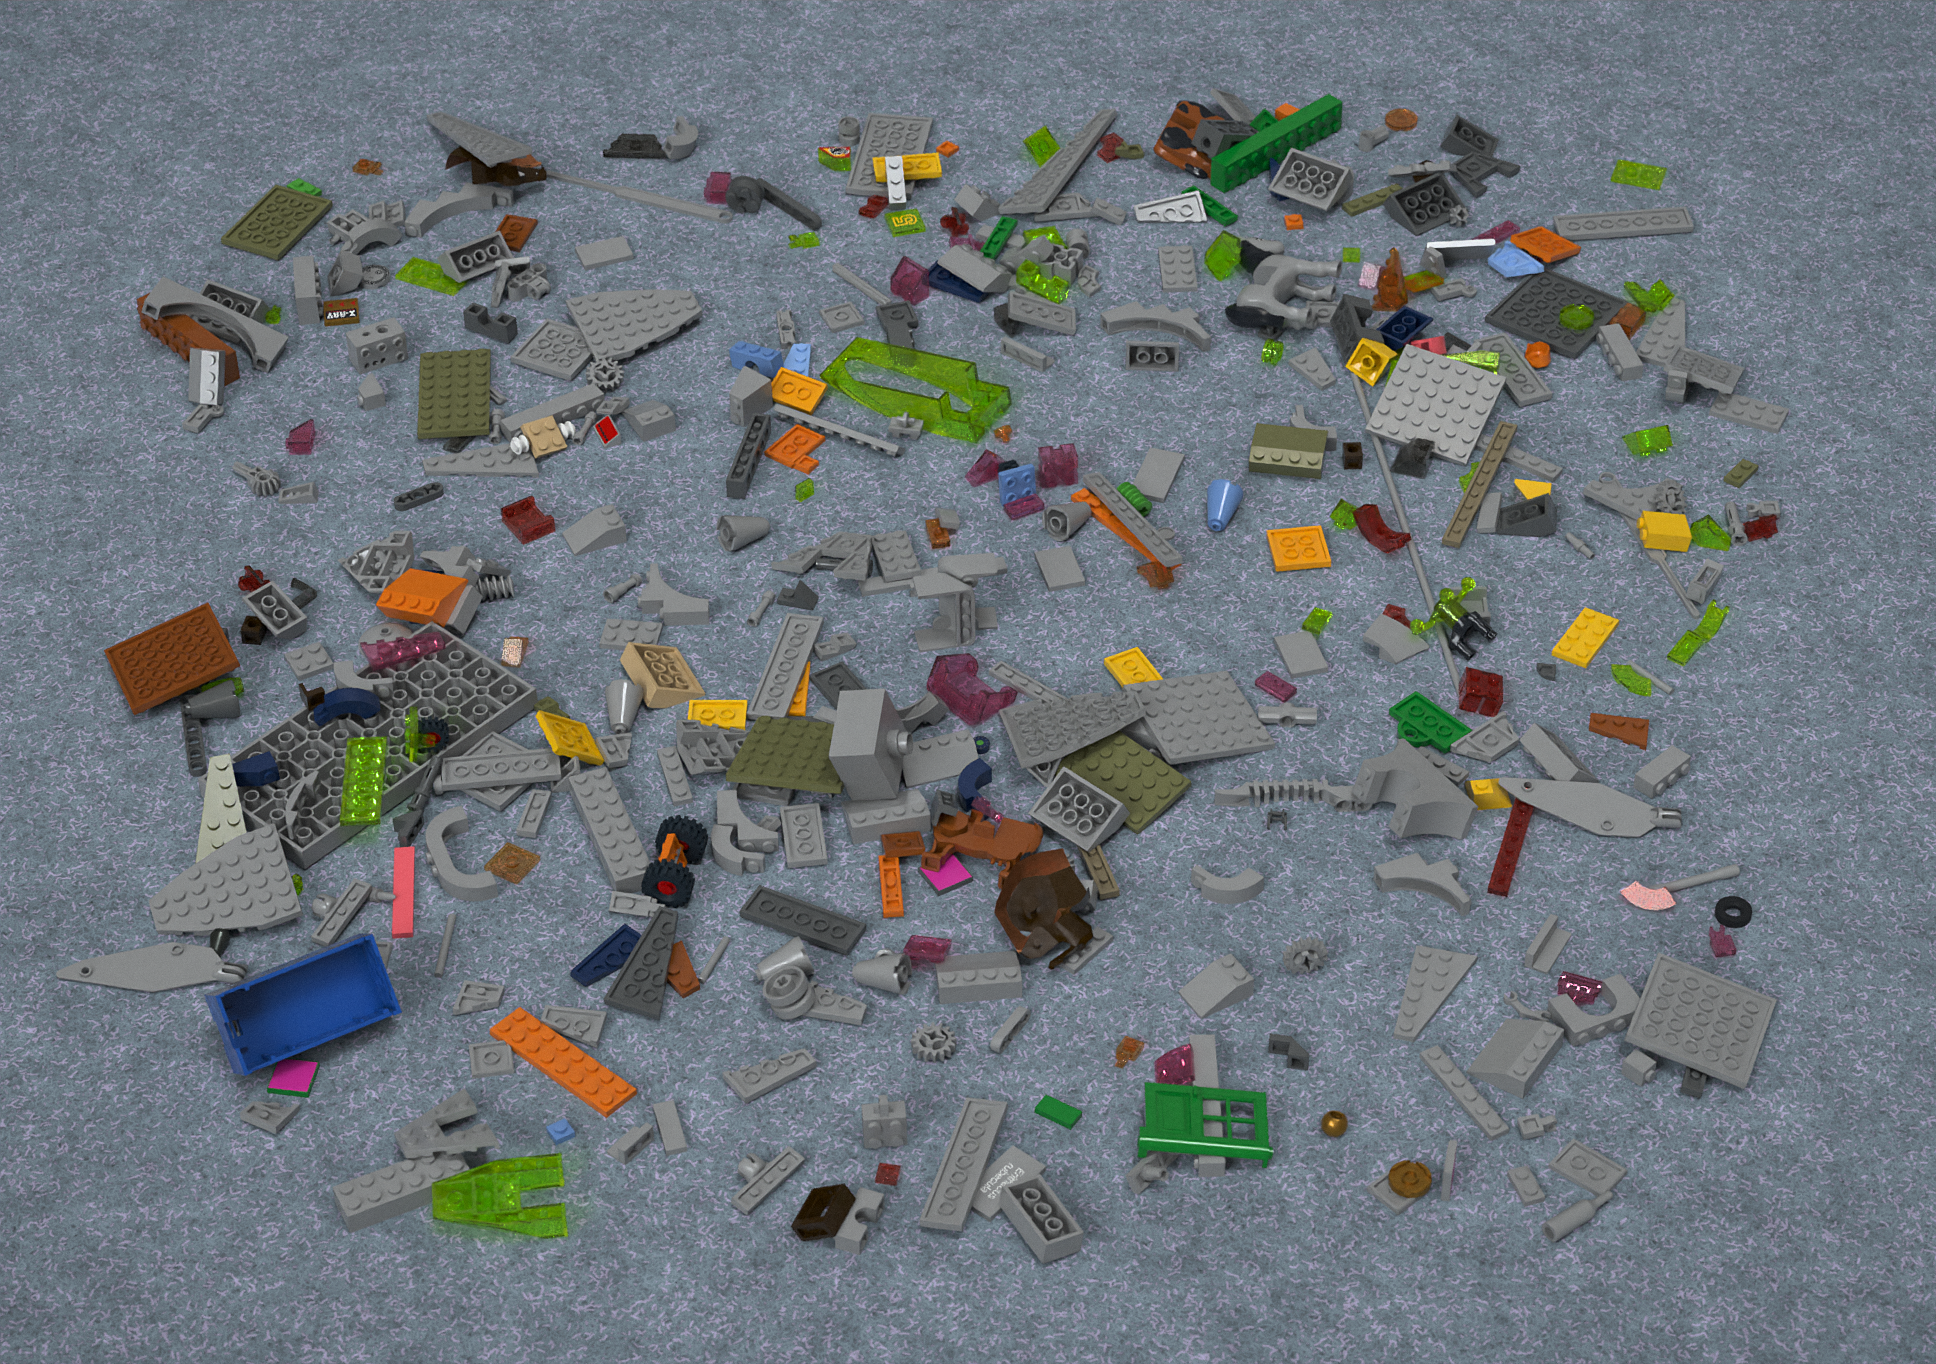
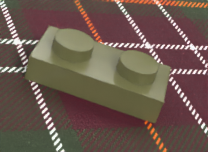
M1742 459L1724 476V482L1740 488L1758 471L1759 465Z

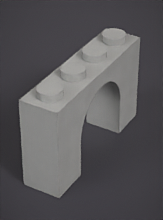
M1621 973L1602 981L1601 994L1613 1008V1011L1606 1015L1594 1016L1584 1013L1576 1006L1567 993L1548 1000L1547 1011L1551 1013V1019L1556 1026L1564 1029V1036L1573 1047L1579 1044H1586L1590 1040L1598 1037L1602 1038L1611 1032L1621 1031L1625 1027L1630 1026L1640 997Z

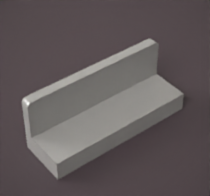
M1007 337L1001 339L1002 354L1042 373L1055 363L1054 359Z
M1550 914L1526 951L1525 967L1544 974L1549 973L1571 937V933L1557 928L1558 916Z

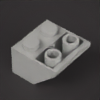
M965 184L954 199L969 214L980 221L999 215L998 208L1001 204L994 199L991 200L990 194L984 190L981 192L975 185L971 187Z

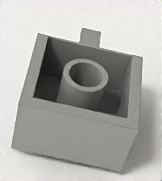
M879 1095V1103L861 1104L864 1148L877 1149L879 1147L907 1145V1122L904 1100L888 1102L887 1095Z

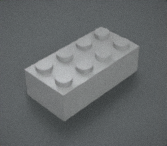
M313 255L293 257L295 300L299 325L320 323V317H323L318 262H314Z
M1040 1174L1002 1186L999 1200L1000 1207L1042 1264L1081 1250L1084 1232Z

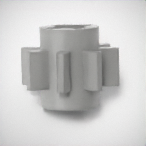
M1457 205L1455 208L1449 209L1451 213L1447 217L1451 221L1450 224L1456 223V226L1459 227L1467 223L1466 219L1470 216L1466 211L1467 208H1461L1460 205Z

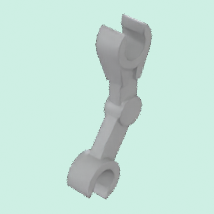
M1514 991L1510 993V997L1513 999L1508 998L1504 994V1003L1512 1006L1519 1013L1520 1017L1547 1022L1551 1019L1549 1011H1533L1524 1007L1517 1000L1518 996Z

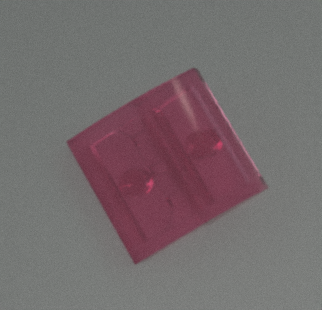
M1190 1043L1177 1047L1154 1061L1156 1083L1179 1085L1195 1080L1194 1055Z

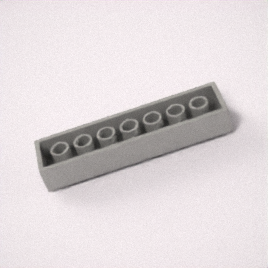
M603 767L568 777L570 794L613 890L630 894L641 891V883L650 861L607 768Z

